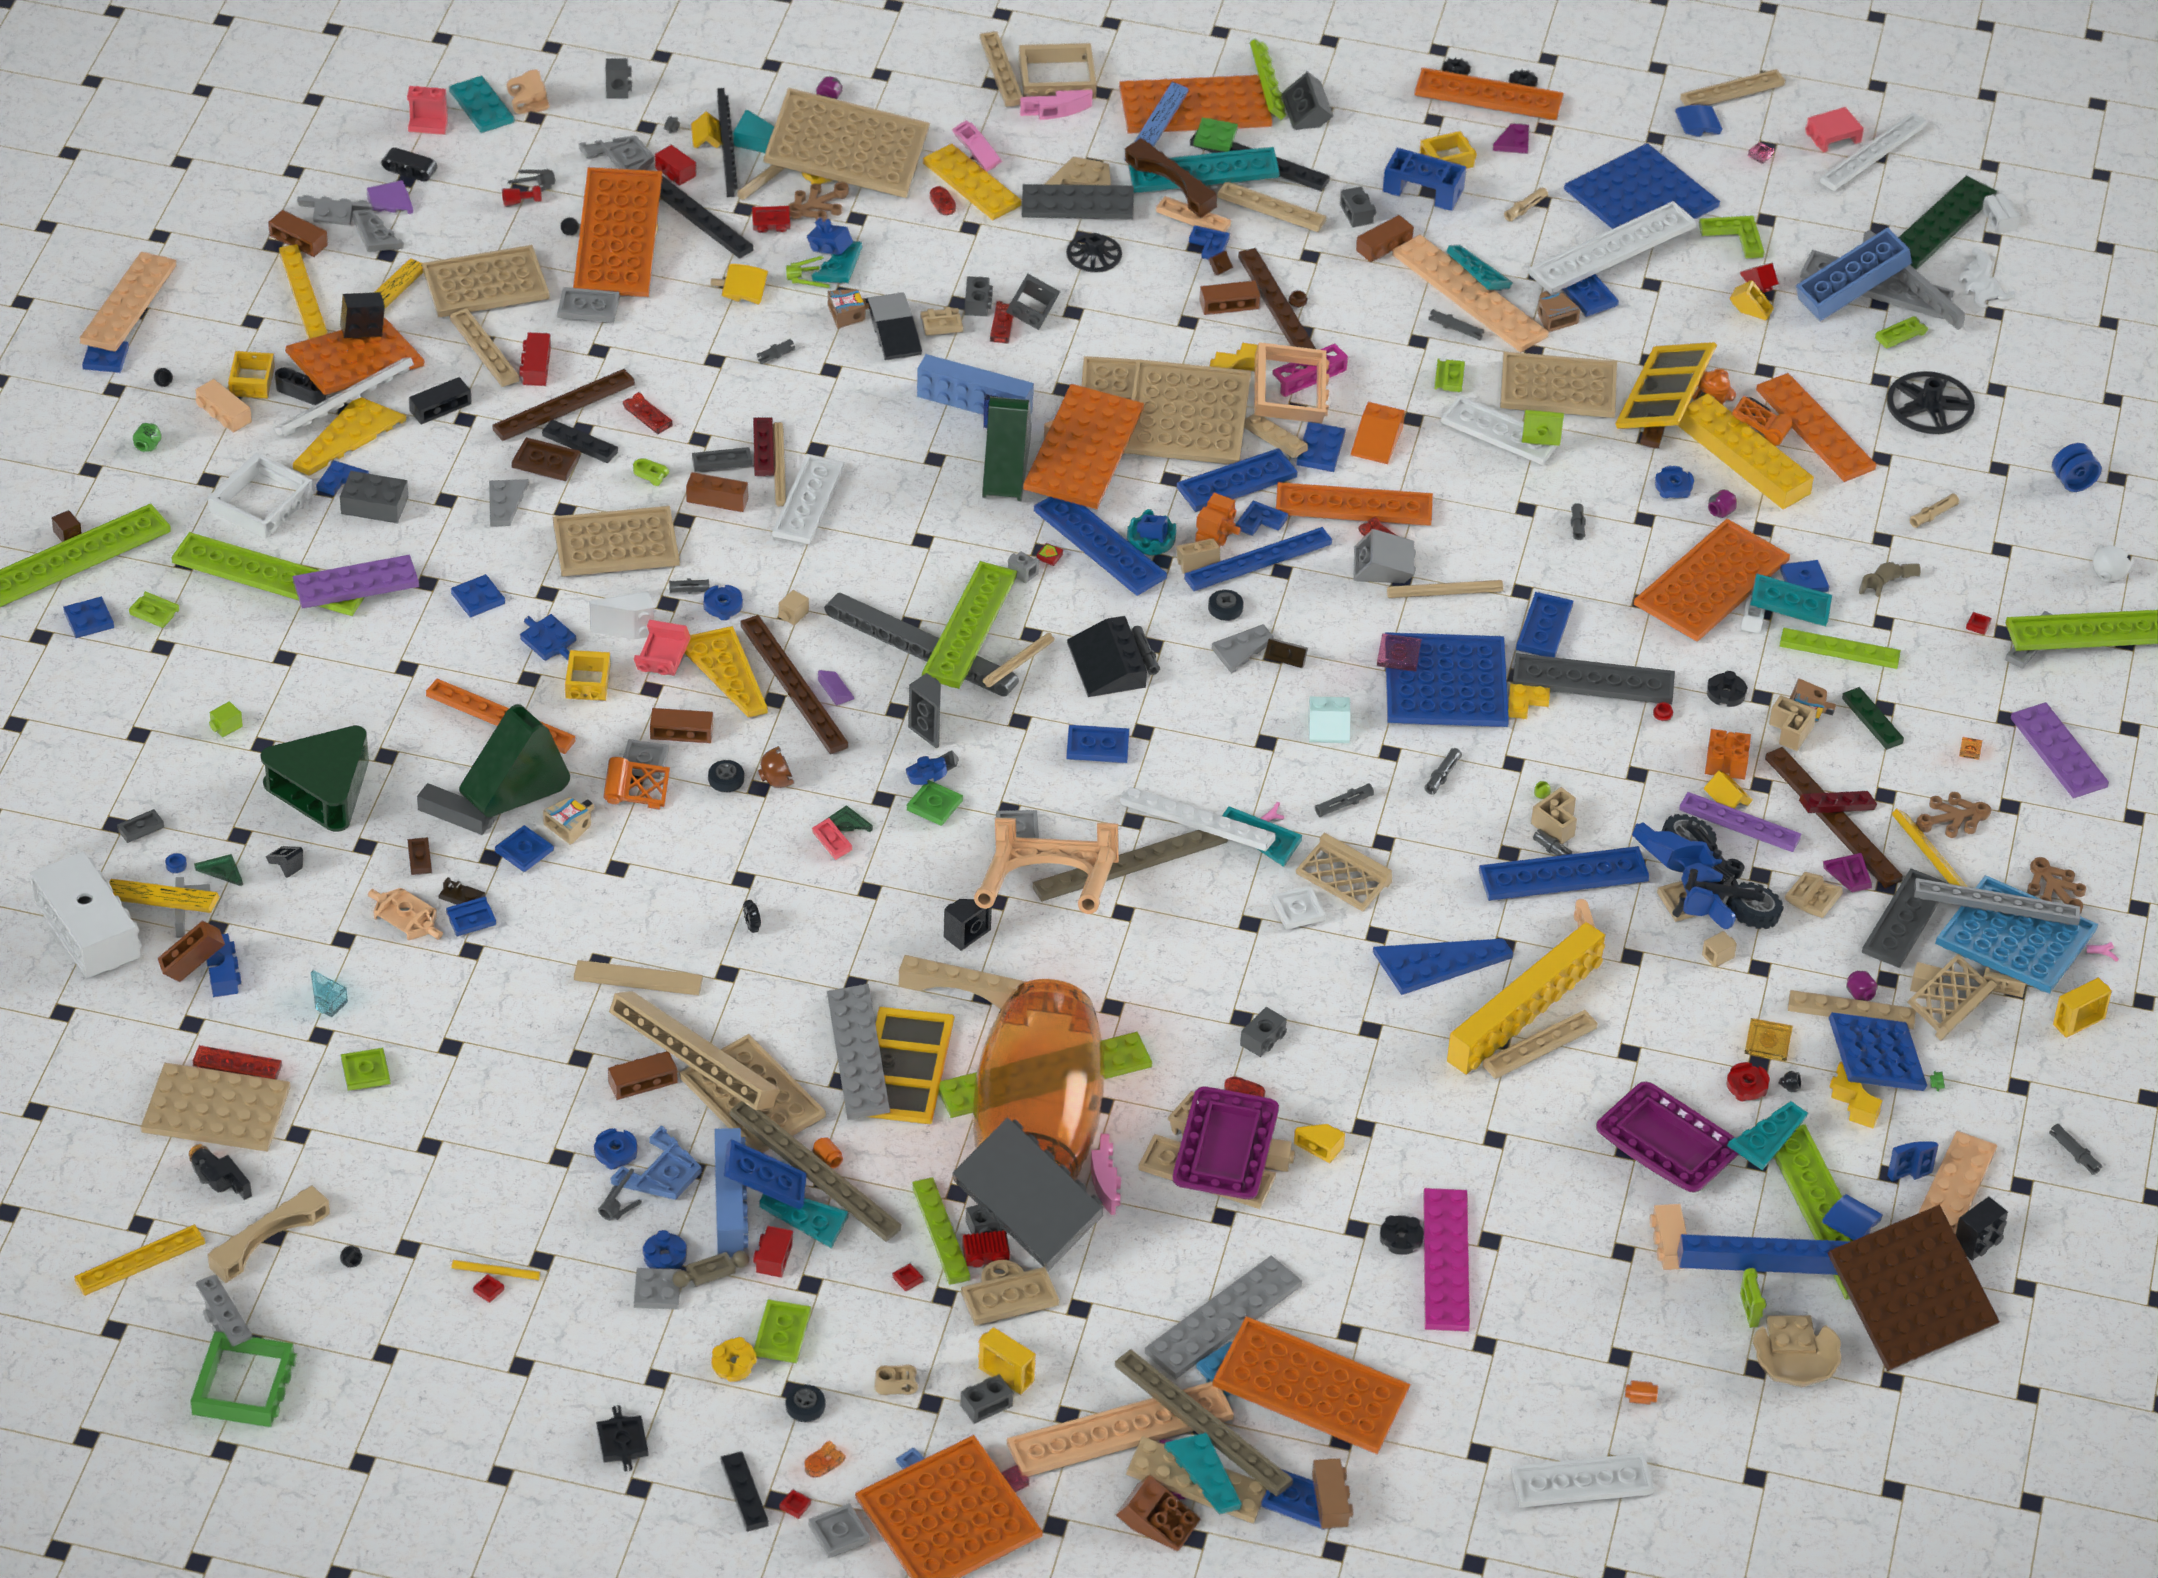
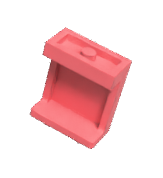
M409 86L407 94L410 110L408 131L445 135L448 125L446 89Z
M1846 107L1808 117L1807 126L1805 127L1806 134L1811 137L1823 153L1827 152L1830 143L1850 138L1855 144L1861 143L1864 130Z
M649 620L647 624L648 638L641 654L634 656L636 667L643 672L649 671L661 675L675 676L691 638L687 626Z

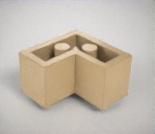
M1780 695L1772 706L1769 721L1770 725L1781 729L1779 744L1798 751L1814 727L1817 710Z
M1560 787L1533 806L1531 824L1538 829H1542L1552 838L1556 837L1561 844H1564L1575 836L1577 819L1573 815L1576 797Z

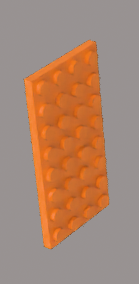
M1259 75L1119 81L1127 133L1141 132L1172 82L1189 88L1164 132L1198 130L1202 117L1238 124V128L1272 127L1271 112H1269Z
M588 167L573 288L619 292L621 296L649 297L662 171Z
M1070 384L1026 477L1023 489L1098 509L1144 409V403Z
M1726 519L1634 599V605L1698 642L1752 594L1756 574L1771 577L1781 568L1782 564H1786L1790 560V554L1731 520Z
M1247 1316L1212 1383L1214 1387L1377 1455L1411 1385Z

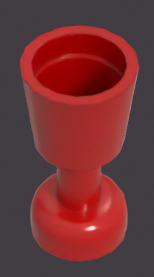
M539 185L533 186L532 191L520 192L519 188H502L504 207L519 204L521 199L533 198L535 202L542 201Z

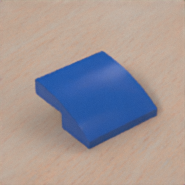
M1688 105L1678 107L1675 110L1685 134L1701 137L1703 132L1719 135L1722 131L1712 106Z
M1921 1141L1894 1147L1887 1174L1889 1179L1893 1182L1910 1174L1916 1180L1933 1173L1938 1143Z
M1845 1194L1828 1211L1822 1223L1852 1240H1856L1868 1235L1871 1228L1881 1221L1883 1214Z

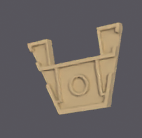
M1073 156L1045 184L1111 185L1109 163Z

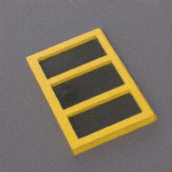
M1709 342L1654 346L1615 423L1617 429L1679 425L1717 344Z
M879 1006L875 1025L890 1113L868 1116L869 1118L932 1124L953 1028L954 1015Z

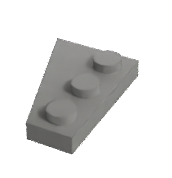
M1262 624L1213 642L1212 650L1232 674L1241 663L1244 665L1248 662L1249 657L1265 649L1268 639H1272L1274 636Z

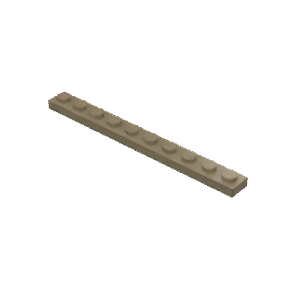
M1196 830L1120 854L1119 862L1112 864L1106 881L1227 843L1228 839ZM1076 868L1033 882V889L1040 901L1043 902L1083 889L1088 874Z
M743 1101L730 1110L732 1118L791 1166L805 1172L807 1179L885 1242L901 1230L902 1225L762 1111L753 1109Z
M1132 1349L1115 1361V1367L1195 1432L1198 1434L1207 1432L1216 1449L1276 1497L1293 1484V1478Z

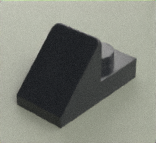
M281 846L267 855L266 859L269 864L280 865L285 877L288 878L302 869L303 849L302 847Z

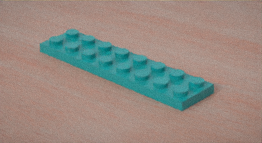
M1274 147L1169 158L1175 161L1181 168L1187 170L1197 180L1202 181L1205 186L1224 184L1225 182L1234 183L1279 178ZM1128 164L1134 193L1179 188L1174 182L1163 176L1137 171Z

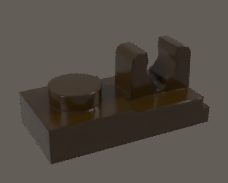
M1269 638L1264 658L1303 668L1308 648Z
M447 877L443 882V890L438 897L458 905L485 897V892L464 886L460 881H451Z

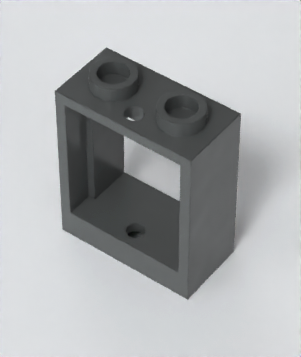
M1027 273L1006 312L1039 330L1061 291ZM1022 292L1047 305L1043 314L1018 301Z

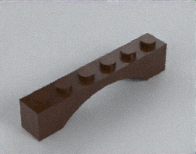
M1140 138L1125 148L1126 163L1137 171L1158 174L1174 182L1184 193L1188 209L1200 218L1217 208V194L1214 190L1209 189L1202 181L1197 180L1175 161L1170 160L1163 152L1154 148L1151 143Z

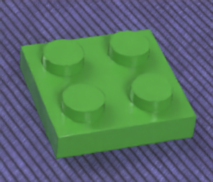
M1202 117L1194 139V146L1229 152L1238 130V124Z
M927 780L928 784H924L908 802L907 811L942 826L962 803L963 795Z

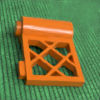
M1746 396L1742 397L1732 412L1735 418L1763 433L1765 439L1774 446L1782 443L1793 425L1792 419L1788 415H1775Z
M611 757L608 761L603 797L610 804L628 801L648 804V808L660 810V806H665L670 767L630 762L622 757ZM632 768L641 769L645 775L637 780L632 775ZM655 772L665 773L664 779L658 783L651 775ZM646 778L654 785L648 790H645L640 784ZM637 786L642 794L630 796L629 790ZM657 788L662 794L661 800L652 799L649 793Z

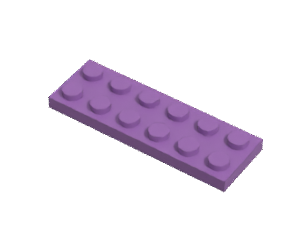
M410 554L293 576V583L302 609L419 587V580Z
M2047 702L2011 714V720L2073 799L2108 787L2109 781Z

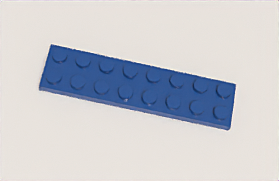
M1048 497L1034 505L1035 513L1136 596L1167 579V573L1087 507L1053 497Z
M1639 846L1479 865V874L1488 901L1649 881V873Z

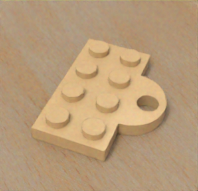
M997 1260L989 1263L981 1273V1283L961 1287L962 1297L975 1326L1059 1305V1298L1045 1267L1024 1272L1018 1264L1009 1260ZM997 1269H1001L1005 1272L1002 1274H997L994 1271Z

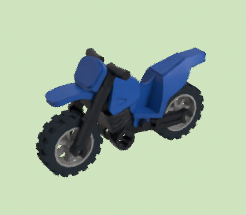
M1675 814L1666 819L1662 831H1654L1644 822L1635 825L1632 836L1667 868L1683 873L1681 879L1687 895L1685 898L1681 897L1679 899L1678 905L1672 912L1673 916L1679 917L1683 910L1688 915L1705 916L1708 914L1723 929L1731 928L1736 918L1740 923H1745L1748 927L1753 926L1755 929H1769L1770 926L1773 928L1778 923L1784 909L1782 900H1779V896L1776 893H1772L1771 889H1766L1761 884L1755 885L1753 882L1748 884L1741 882L1740 885L1738 884L1736 879L1742 876L1745 869L1744 864L1737 859H1728L1726 861L1722 857V851L1718 849L1716 844V833L1712 831L1713 828L1710 825H1706L1705 821H1700L1694 816L1689 817L1687 814ZM1726 896H1729L1725 905L1723 903V899Z

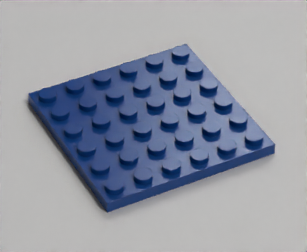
M1648 143L1564 185L1566 192L1612 229L1673 201L1693 219L1720 206V201Z
M1385 632L1387 723L1508 727L1504 636Z

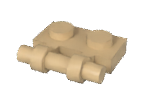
M944 307L942 310H934L932 308L920 312L925 336L963 332V324L958 308Z

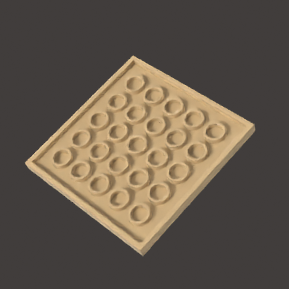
M1137 359L1131 400L1144 403V409L1124 453L1224 464L1239 462L1251 371Z

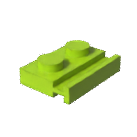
M1438 359L1434 389L1443 388L1445 391L1462 392L1465 361L1448 359L1440 361Z
M146 591L129 608L130 615L161 628L168 624L174 617L175 612H179L178 604Z

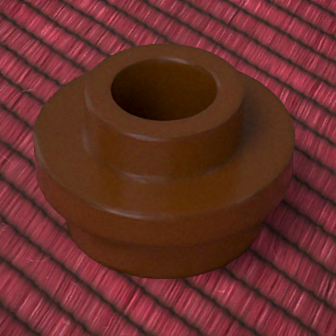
M1293 291L1289 296V303L1294 307H1303L1307 304V296L1303 291Z

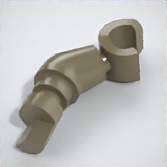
M1894 562L1883 563L1874 574H1866L1863 577L1859 594H1864L1866 588H1872L1876 591L1875 595L1879 597L1883 585L1887 582L1900 578V576L1902 578L1920 576V564H1902L1900 566L1899 564H1894Z

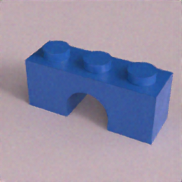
M228 933L221 934L225 945L206 960L207 967L217 965V967L209 968L213 997L238 994V985H241L240 972L235 971V969H239L237 956L233 957L232 955L236 954L234 941L230 942Z

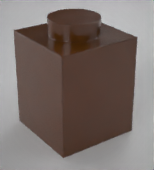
M69 510L51 517L53 532L62 542L82 534L81 523Z

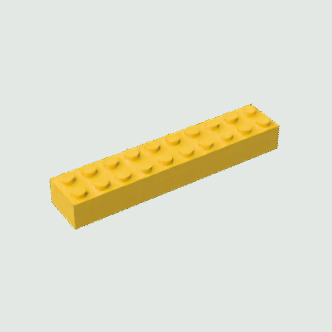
M1588 922L1577 928L1450 1033L1447 1062L1466 1075L1471 1070L1477 1069L1483 1060L1491 1057L1499 1047L1505 1046L1512 1036L1518 1035L1524 1026L1531 1024L1535 1017L1540 1013H1544L1553 1002L1559 1001L1565 992L1571 991L1576 983L1581 979L1584 980L1594 968L1597 969L1602 964L1605 934Z

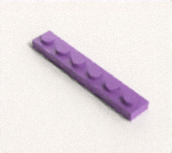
M1687 792L1680 804V811L1790 852H1794L1801 839V833Z

